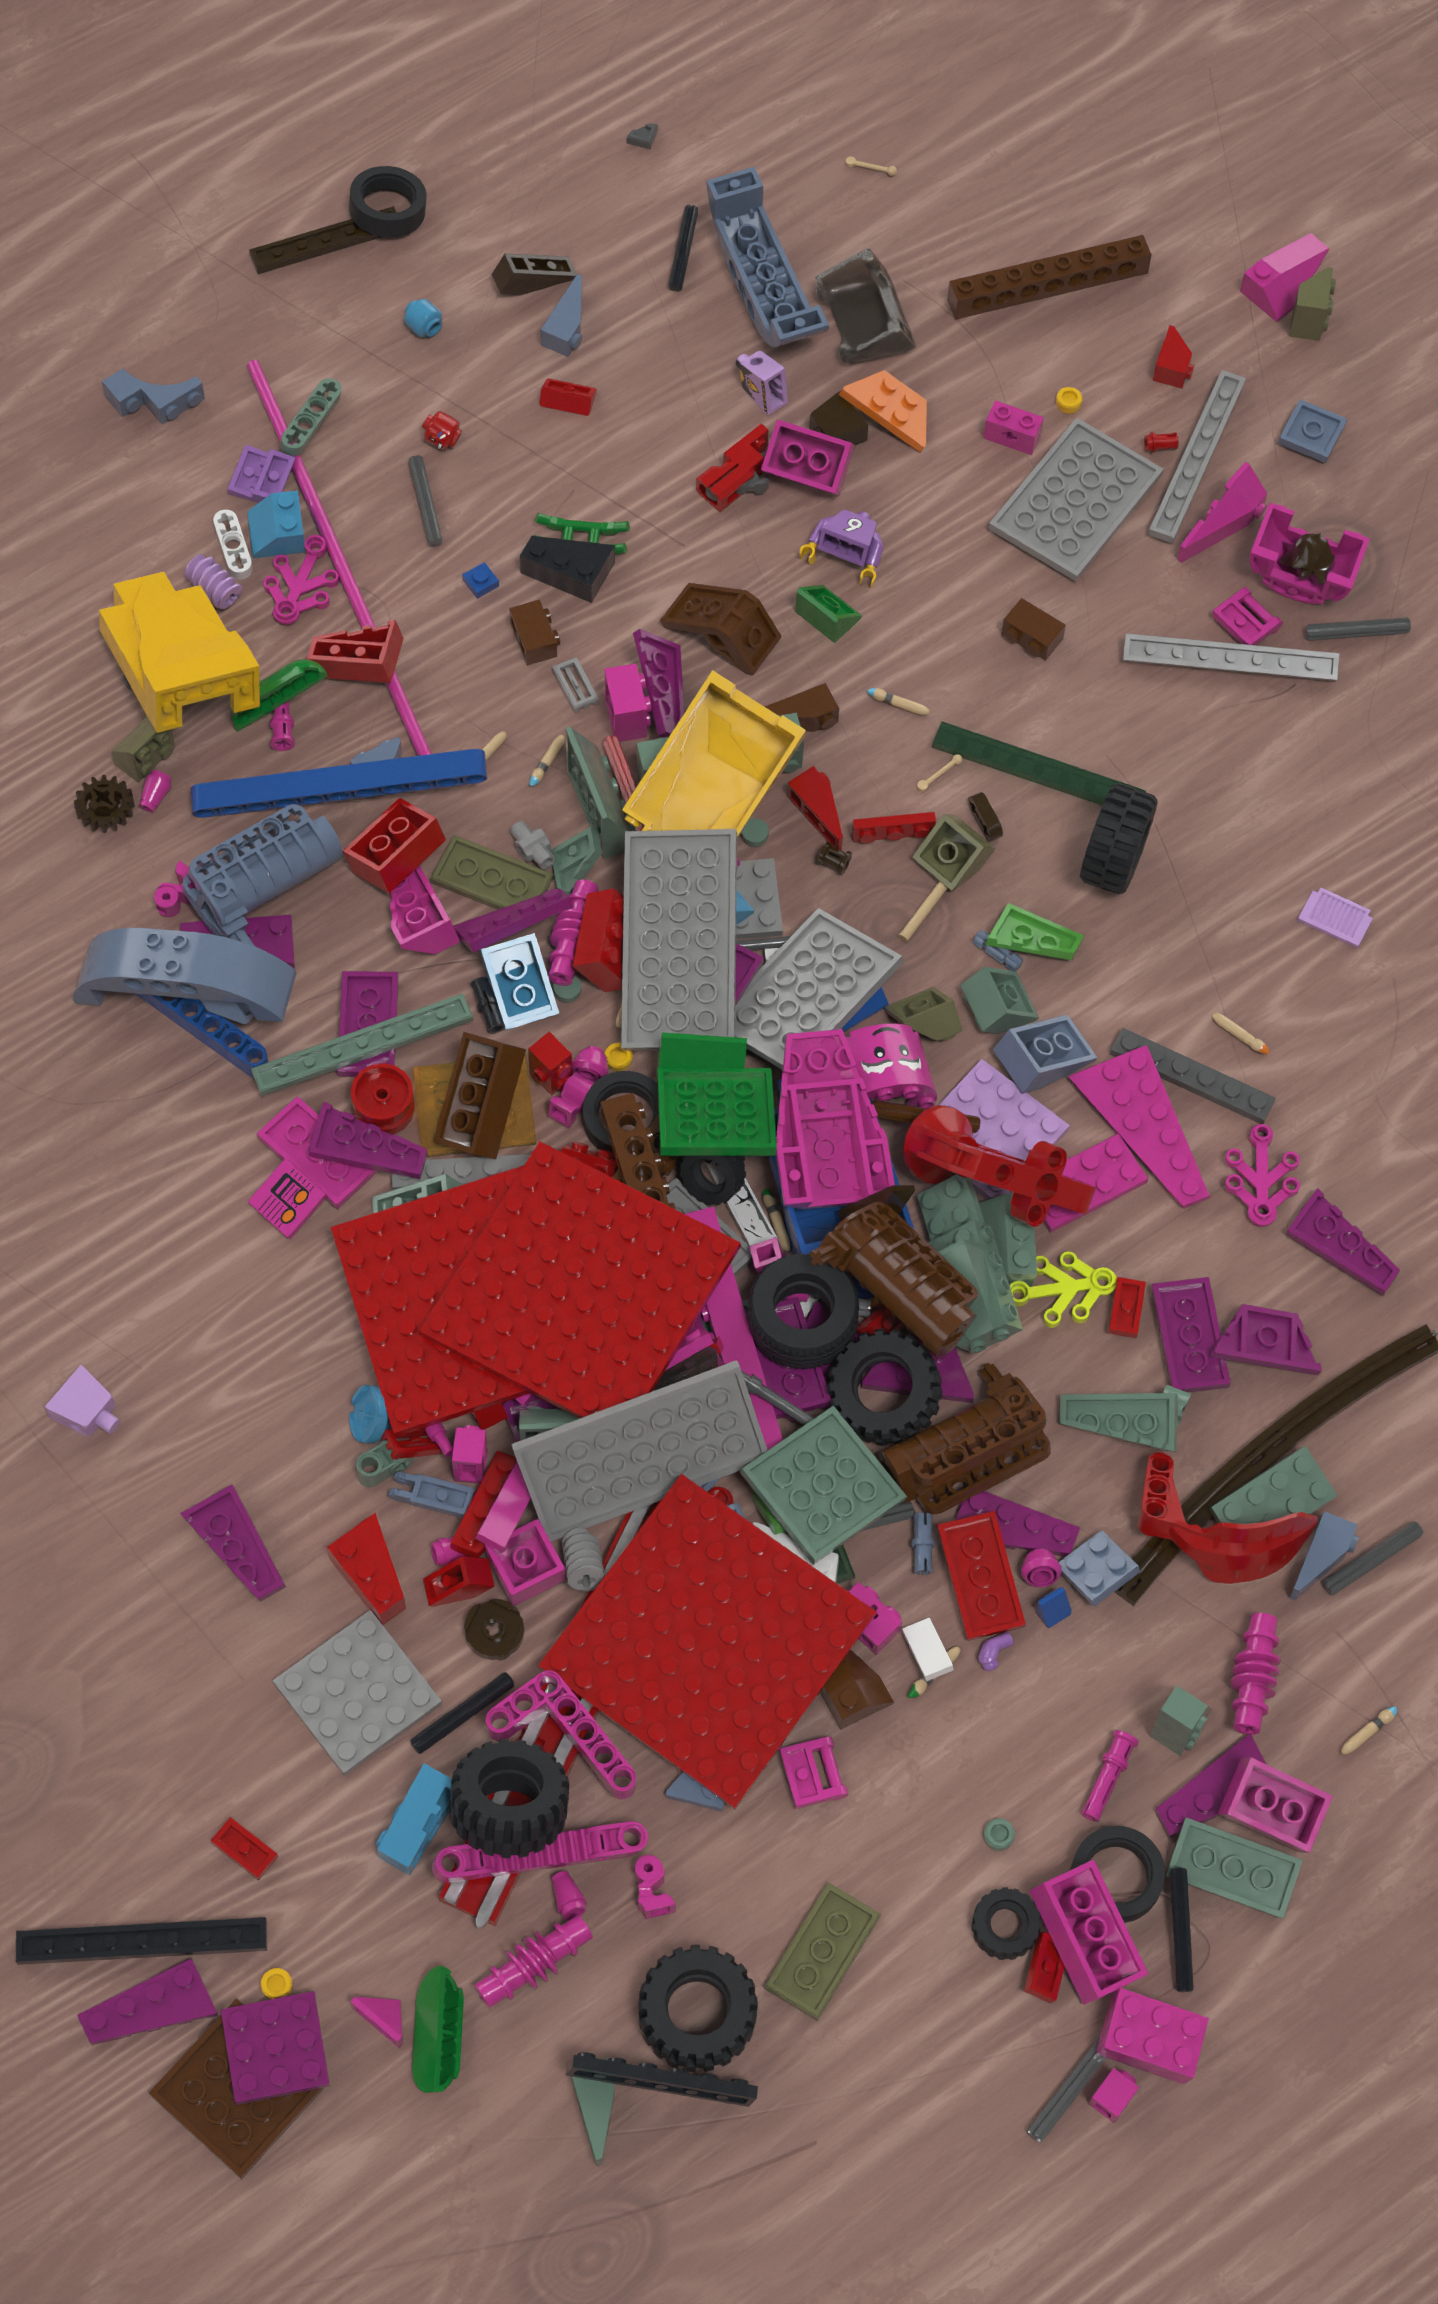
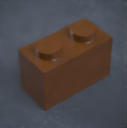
M1021 598L1004 618L1001 634L1010 642L1017 643L1027 649L1031 655L1046 661L1063 640L1066 624Z
M540 599L509 608L510 624L526 665L557 657V646L560 645V638L557 630L551 629L550 624H552L550 612L548 608L543 609Z

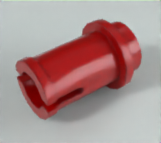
M1150 432L1149 435L1144 437L1145 450L1151 453H1155L1156 450L1178 449L1179 439L1176 432L1167 434Z

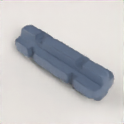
M983 930L979 931L973 941L980 949L985 948L987 954L1001 964L1006 963L1005 967L1011 971L1016 972L1021 967L1023 959L1016 953L1011 954L1012 950L987 946L986 942L989 934Z

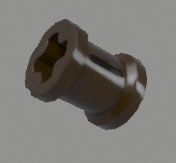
M826 842L821 849L817 864L830 866L843 875L851 861L852 852L847 851L845 853L832 847L830 842Z

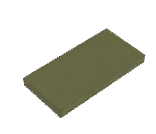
M453 835L430 880L431 884L499 910L545 893L554 879V874Z
M828 1882L764 1986V1989L818 2021L881 1917V1914Z

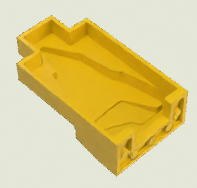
M164 571L113 584L115 606L99 610L100 632L156 733L183 726L182 706L230 694V707L234 713L260 707L259 664L248 645L236 630L227 631L201 585L175 591Z
M712 670L622 809V812L626 814L624 820L636 828L640 824L643 825L642 831L736 829L738 839L765 795L771 790L805 738L806 730L783 715L779 717L736 689L735 684Z

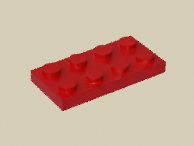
M991 1511L938 1524L937 1528L967 1641L1026 1627L996 1512Z

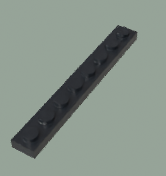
M266 1917L16 1931L17 1965L267 1951Z

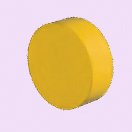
M1065 387L1059 390L1056 397V406L1061 412L1072 414L1081 408L1082 394L1079 390L1073 387Z
M613 1043L605 1050L610 1070L614 1072L625 1071L631 1066L633 1060L632 1051H623L621 1043Z
M274 1968L263 1975L261 1989L267 1999L286 1997L292 1992V1979L285 1970Z

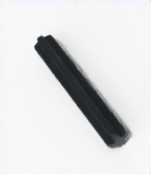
M688 204L684 208L669 279V289L671 291L679 292L683 288L698 216V207Z
M506 1672L499 1675L413 1737L410 1742L414 1750L418 1754H422L514 1687L513 1679Z
M1180 1867L1172 1868L1170 1871L1176 1988L1178 1992H1191L1194 1989L1188 1878L1187 1869Z

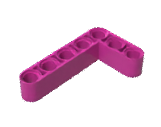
M548 1670L539 1673L487 1713V1733L493 1740L499 1741L500 1739H509L547 1711L615 1798L627 1799L635 1793L636 1774L633 1768L556 1672ZM546 1683H552L556 1685L557 1689L552 1693H545L541 1690V1687ZM521 1701H529L532 1704V1707L527 1711H521L516 1706ZM570 1706L575 1709V1712L571 1716H562L559 1710L562 1707ZM497 1719H504L508 1722L507 1726L503 1729L494 1728L492 1723ZM587 1729L593 1732L594 1735L588 1740H582L577 1734L581 1730ZM601 1753H607L612 1757V1760L602 1764L596 1760V1757ZM618 1777H627L631 1783L626 1787L621 1788L614 1783Z

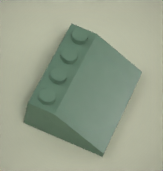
M571 726L567 727V772L589 826L598 829L602 850L601 856L603 859L623 854L625 853V831L636 830L633 825L624 820L626 814L622 812V809L625 806L624 800L619 801L617 782L615 778L610 779L608 771H610L608 760L605 755H600L596 745Z

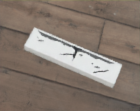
M713 1161L710 1164L703 1162L714 1184L723 1183L725 1175L721 1167L716 1166ZM745 1178L744 1186L725 1205L745 1242L752 1246L777 1236Z

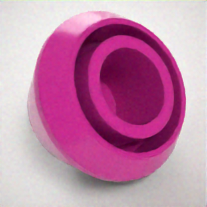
M588 1046L582 1049L573 1059V1072H578L592 1081H597L608 1074L607 1056L603 1054L604 1051L601 1048Z
M1035 1549L1026 1556L1021 1569V1576L1024 1581L1035 1587L1052 1585L1062 1573V1567L1052 1552L1045 1549Z

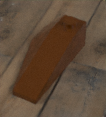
M850 1650L820 1692L840 1730L894 1704L880 1676L852 1650Z

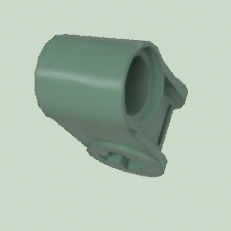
M384 1440L358 1457L356 1461L357 1479L363 1486H377L379 1483L395 1475V1472L406 1470L414 1462V1459L393 1460L391 1457L393 1451L387 1449L388 1440ZM367 1466H374L377 1468V1470L373 1473H366L363 1471V1469Z

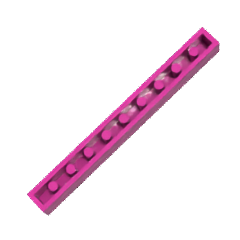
M714 1207L686 1213L687 1216L721 1232ZM730 1264L700 1313L703 1323H709L711 1332L708 1333L711 1339L720 1336L724 1346L722 1352L718 1354L719 1359L715 1360L716 1368L737 1360L743 1372L763 1380L762 1384L767 1387ZM749 1393L767 1450H770L783 1441L773 1405L759 1395Z

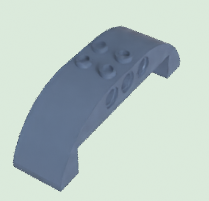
M755 167L707 180L706 186L710 210L723 256L748 313L764 341L769 346L776 348L827 332L829 324L820 305L810 307L763 207L764 186Z
M119 928L101 933L91 941L76 985L73 1001L75 1004L101 1006L105 991L238 1002L246 1003L256 1020L283 1022L297 972L276 956L255 946L227 937L198 932L150 928Z

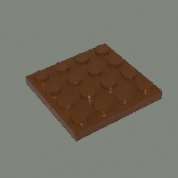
M236 1998L228 2008L243 2004ZM221 2014L149 2092V2095L242 2180L324 2088L236 2105Z

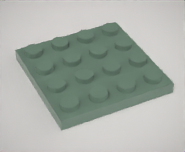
M834 1406L743 1467L740 1472L813 1565L904 1502L907 1497Z

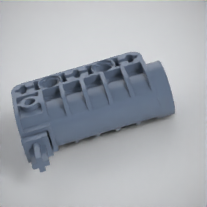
M291 804L194 858L189 866L188 874L182 882V891L206 927L214 935L231 938L254 946L245 933L248 925L245 919L247 913L340 861L343 857L342 846L336 832L324 816L312 821L301 806ZM290 812L293 815L298 814L300 816L298 819V823H296L294 820H287L290 816ZM267 825H272V826L268 827L267 829L263 830V828H264L265 826H267ZM221 851H226L221 855L217 856V853ZM190 880H192V881L194 882L195 887H196L197 889H195V888L190 889V888H189V885H190V883H191Z

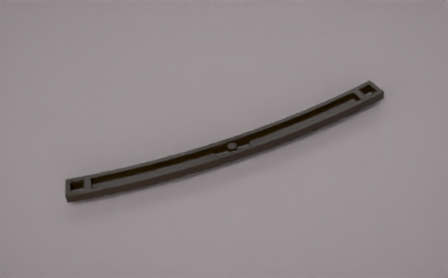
M1427 1324L1405 1335L1347 1370L1282 1416L1231 1458L1181 1506L1186 1523L1198 1525L1203 1529L1214 1518L1209 1511L1210 1507L1262 1474L1298 1443L1349 1406L1408 1369L1437 1354L1438 1341L1436 1337L1438 1334L1436 1331H1431ZM1426 1342L1429 1344L1428 1346L1420 1350H1417V1347L1425 1344ZM1283 1437L1286 1439L1276 1448L1273 1447ZM1260 1456L1264 1457L1257 1464H1255L1254 1466L1252 1465V1463ZM1152 1536L1132 1559L1139 1566L1140 1573L1114 1593L1134 1607L1182 1549L1172 1540ZM1136 1582H1139L1134 1591L1130 1593L1129 1590Z

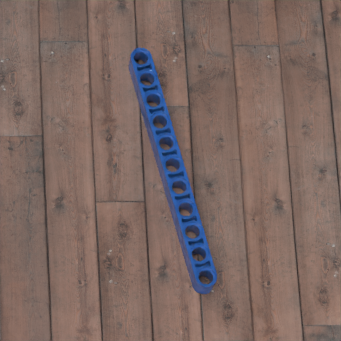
M468 749L195 784L191 787L192 815L205 818L278 809L291 804L301 806L481 783L487 780L485 751L481 749Z

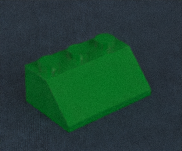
M662 1032L657 1053L656 1083L658 1084V1068H744L747 1038Z

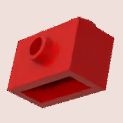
M550 1031L528 1048L529 1073L551 1096L558 1090L562 1091L567 1079L573 1075L572 1053Z

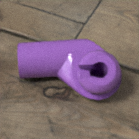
M1008 1631L983 1643L978 1658L984 1670L992 1671L998 1667L996 1658L999 1651L1014 1645Z

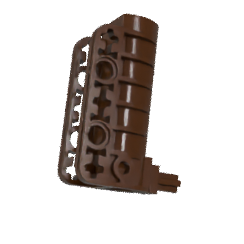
M874 1202L847 1216L835 1227L833 1232L827 1233L820 1246L809 1254L813 1258L811 1263L814 1266L818 1264L822 1266L829 1263L834 1268L838 1267L842 1272L851 1273L860 1281L859 1284L864 1289L867 1288L875 1296V1300L878 1303H883L891 1311V1315L894 1318L900 1319L907 1326V1330L910 1333H914L922 1340L923 1346L937 1359L944 1357L955 1348L977 1316L969 1308L978 1297L977 1289L891 1207L883 1202Z
M984 1364V1369L980 1370L979 1374L987 1383L986 1399L879 1453L881 1465L907 1496L902 1503L917 1499L927 1513L940 1514L1049 1457L1051 1454L1050 1441L1043 1432L1047 1421L1045 1411L1018 1377H1013L1010 1373L1002 1376L994 1364ZM1037 1445L1038 1447H1042V1449H1033L1032 1446ZM1009 1456H1017L1019 1458V1461L1013 1464L1004 1462L1005 1458ZM986 1471L991 1473V1475H981V1472ZM958 1482L968 1484V1487L960 1491L952 1488ZM935 1497V1499H940V1501L935 1504L934 1501H930V1498Z

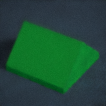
M824 585L799 587L797 590L795 612L834 643L862 617L860 613Z

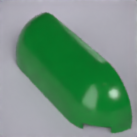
M298 659L261 680L260 707L234 713L233 710L231 712L232 721L237 732L328 677L326 670L313 660Z
M444 1966L435 1967L425 1975L419 1986L416 1998L412 2074L418 2089L425 2093L445 2091L452 2080L457 2079L460 2071L464 1995L462 1988L457 1987L456 1982L450 1975L452 1971Z

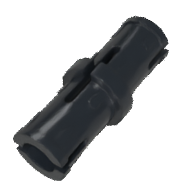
M487 977L474 979L471 982V987L478 1001L477 1009L479 1013L483 1014L488 1032L491 1034L498 1033L505 1028V1024L501 1018L496 997L492 994Z

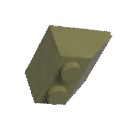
M943 814L912 858L951 891H954L980 871L996 848L958 816Z

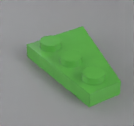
M1008 903L991 931L986 945L1072 960L1083 941L1084 935Z

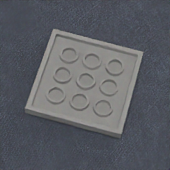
M371 1610L272 1680L275 1687L343 1776L349 1774L442 1705L441 1699Z

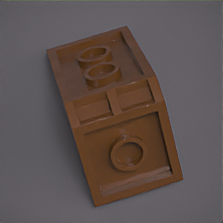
M688 583L660 620L664 628L703 633L712 649L745 674L750 675L755 674L782 637L760 600L747 590Z

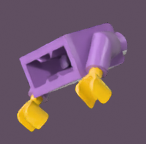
M842 510L836 516L821 519L808 539L810 543L800 548V558L802 560L805 554L810 553L808 562L810 565L816 561L815 549L818 546L817 549L859 566L864 567L866 564L867 568L862 570L859 582L861 585L864 577H870L872 579L870 588H872L876 580L874 569L878 568L883 552L880 534L875 532L877 523L871 520L868 513L863 511L855 514L848 510Z

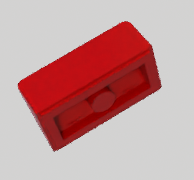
M548 378L541 388L539 404L541 407L589 416L597 389Z

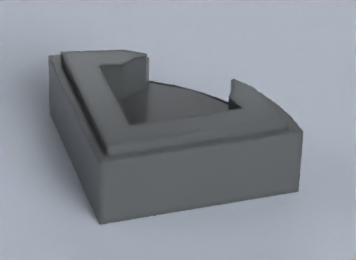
M646 124L645 127L632 130L627 136V144L651 150L658 132V125Z

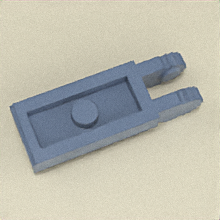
M395 1472L394 1481L407 1486H414L412 1492L392 1488L388 1494L391 1499L402 1503H410L413 1506L463 1518L475 1495V1489L421 1474L416 1476L404 1472Z

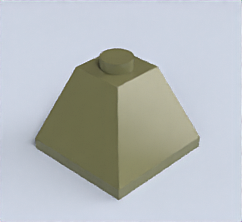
M935 987L884 1007L885 1012L901 1024L912 1027V1030L936 1041L952 1039L955 1036L954 1034L963 1031L954 1000Z

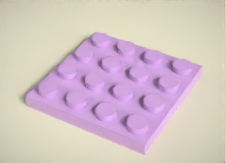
M983 1059L976 1064L939 1104L954 1107L963 1114L980 1117V1129L976 1133L972 1132L973 1139L981 1145L1023 1160L1027 1159L1029 1151L1040 1141H1047L1056 1145L1070 1127L1069 1124L1028 1093H1022L1015 1083ZM972 1179L975 1191L987 1200L1012 1193V1191Z

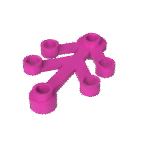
M311 535L305 540L304 546L307 555L296 578L290 568L289 559L286 555L279 554L274 557V569L281 573L290 590L287 598L281 592L279 579L276 576H267L263 581L265 592L271 594L276 603L273 608V616L280 624L289 625L296 622L301 612L311 608H327L330 601L329 595L325 591H317L313 597L299 602L298 600L300 595L323 586L334 588L339 584V575L337 571L332 569L326 570L322 575L308 580L316 560L326 553V542L319 535ZM279 562H285L284 565H278ZM328 577H334V578H335L334 580H331V581H330V580H327ZM269 583H275V584H276V585L273 586V587L267 586ZM319 598L326 599L323 602L317 601Z
M1264 1124L1254 1126L1249 1136L1250 1144L1256 1148V1172L1242 1160L1243 1154L1240 1150L1230 1149L1225 1156L1226 1165L1234 1168L1256 1189V1198L1243 1187V1179L1237 1174L1227 1177L1225 1189L1229 1193L1235 1194L1249 1208V1219L1254 1225L1259 1227L1272 1224L1277 1215L1276 1208L1289 1197L1297 1195L1300 1189V1182L1294 1177H1289L1284 1180L1282 1189L1268 1199V1189L1286 1173L1295 1170L1299 1165L1300 1157L1295 1152H1286L1281 1163L1268 1173V1147L1273 1139V1131ZM1257 1132H1264L1267 1134V1136L1261 1137L1257 1134ZM1235 1155L1239 1160L1232 1161L1229 1156ZM1292 1158L1295 1164L1287 1163L1286 1159ZM1236 1181L1239 1186L1232 1187L1229 1182ZM1292 1184L1296 1189L1289 1190L1286 1185ZM1258 1209H1264L1268 1213L1265 1215L1260 1214Z

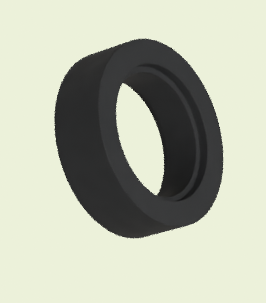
M378 166L367 169L355 177L350 187L349 212L351 218L361 229L373 235L399 237L416 230L425 218L426 189L417 176L402 168ZM390 190L405 195L409 198L412 205L401 212L384 213L369 207L365 203L364 198L375 191Z
M617 1071L601 1077L590 1087L583 1103V1125L588 1139L598 1150L606 1149L613 1151L607 1131L601 1125L597 1115L601 1101H605L610 1096L618 1093H634L645 1099L653 1111L651 1125L659 1114L658 1084L654 1080L638 1072Z
M1125 1826L1101 1828L1090 1834L1081 1843L1073 1859L1071 1870L1089 1862L1096 1853L1109 1847H1121L1135 1853L1143 1862L1147 1872L1146 1888L1141 1895L1131 1901L1114 1902L1124 1923L1135 1921L1152 1909L1163 1889L1165 1865L1162 1855L1151 1839L1135 1829Z

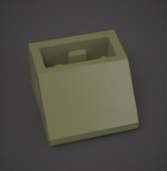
M1328 267L1299 284L1291 318L1290 337L1320 341L1322 331H1327L1334 301L1332 300V295H1334L1336 279H1332L1333 268Z
M146 717L111 751L114 765L139 783L152 770H155L156 765L162 759L168 758L174 751L175 743L172 729L156 733L149 718Z

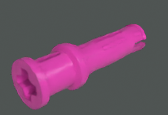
M290 700L274 709V716L270 720V727L273 729L270 746L277 751H288L295 746V740L292 737L294 720L290 716Z
M1115 1730L1112 1734L1114 1740L1109 1751L1102 1756V1770L1081 1811V1815L1088 1820L1099 1822L1120 1773L1127 1770L1129 1766L1127 1761L1133 1747H1137L1139 1741L1134 1736L1126 1732Z

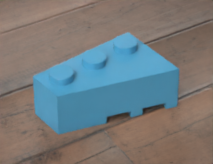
M425 1763L422 1765L404 1801L394 1812L391 1825L388 1830H384L376 1842L380 1859L408 1875L412 1874L450 1811L451 1778Z

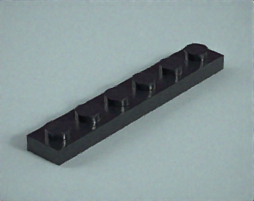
M580 2052L577 2055H573L566 2067V2076L749 2107L757 2099L758 2086L749 2085V2082L744 2079L725 2081L719 2080L717 2075L709 2073L696 2076L690 2075L687 2070L672 2068L667 2071L657 2069V2066L651 2063L627 2064V2061L622 2058L603 2060L596 2058V2055L588 2052Z

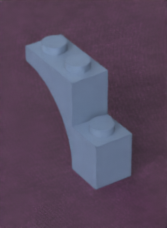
M123 368L102 381L106 399L122 417L130 412L137 411L144 404L161 424L177 418L180 413L198 405L201 400L205 399L203 384L197 376L178 384L156 385L133 377Z

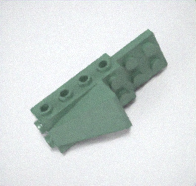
M954 1175L918 1194V1200L931 1239L928 1243L978 1291V1297L969 1307L977 1316L956 1346L971 1353H978L1022 1331L1023 1328L992 1227L985 1224L972 1179Z

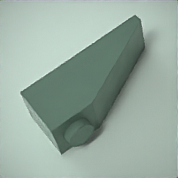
M443 1174L372 1197L373 1213L463 1184L447 1174Z
M571 2077L595 2164L599 2166L603 2163L615 2098V2084Z

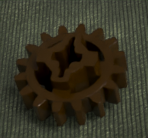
M102 775L100 781H97L95 777H91L92 784L82 783L84 791H76L77 799L74 800L77 818L82 820L83 826H88L91 823L92 831L95 832L98 827H102L103 833H106L110 826L115 831L118 830L117 824L119 822L123 825L127 824L125 816H133L132 808L135 807L132 790L131 788L127 789L125 781L118 784L116 776H113L109 781L106 775ZM122 798V804L119 808L118 805L120 804V799ZM90 800L91 802L88 804L89 808L87 809V802Z

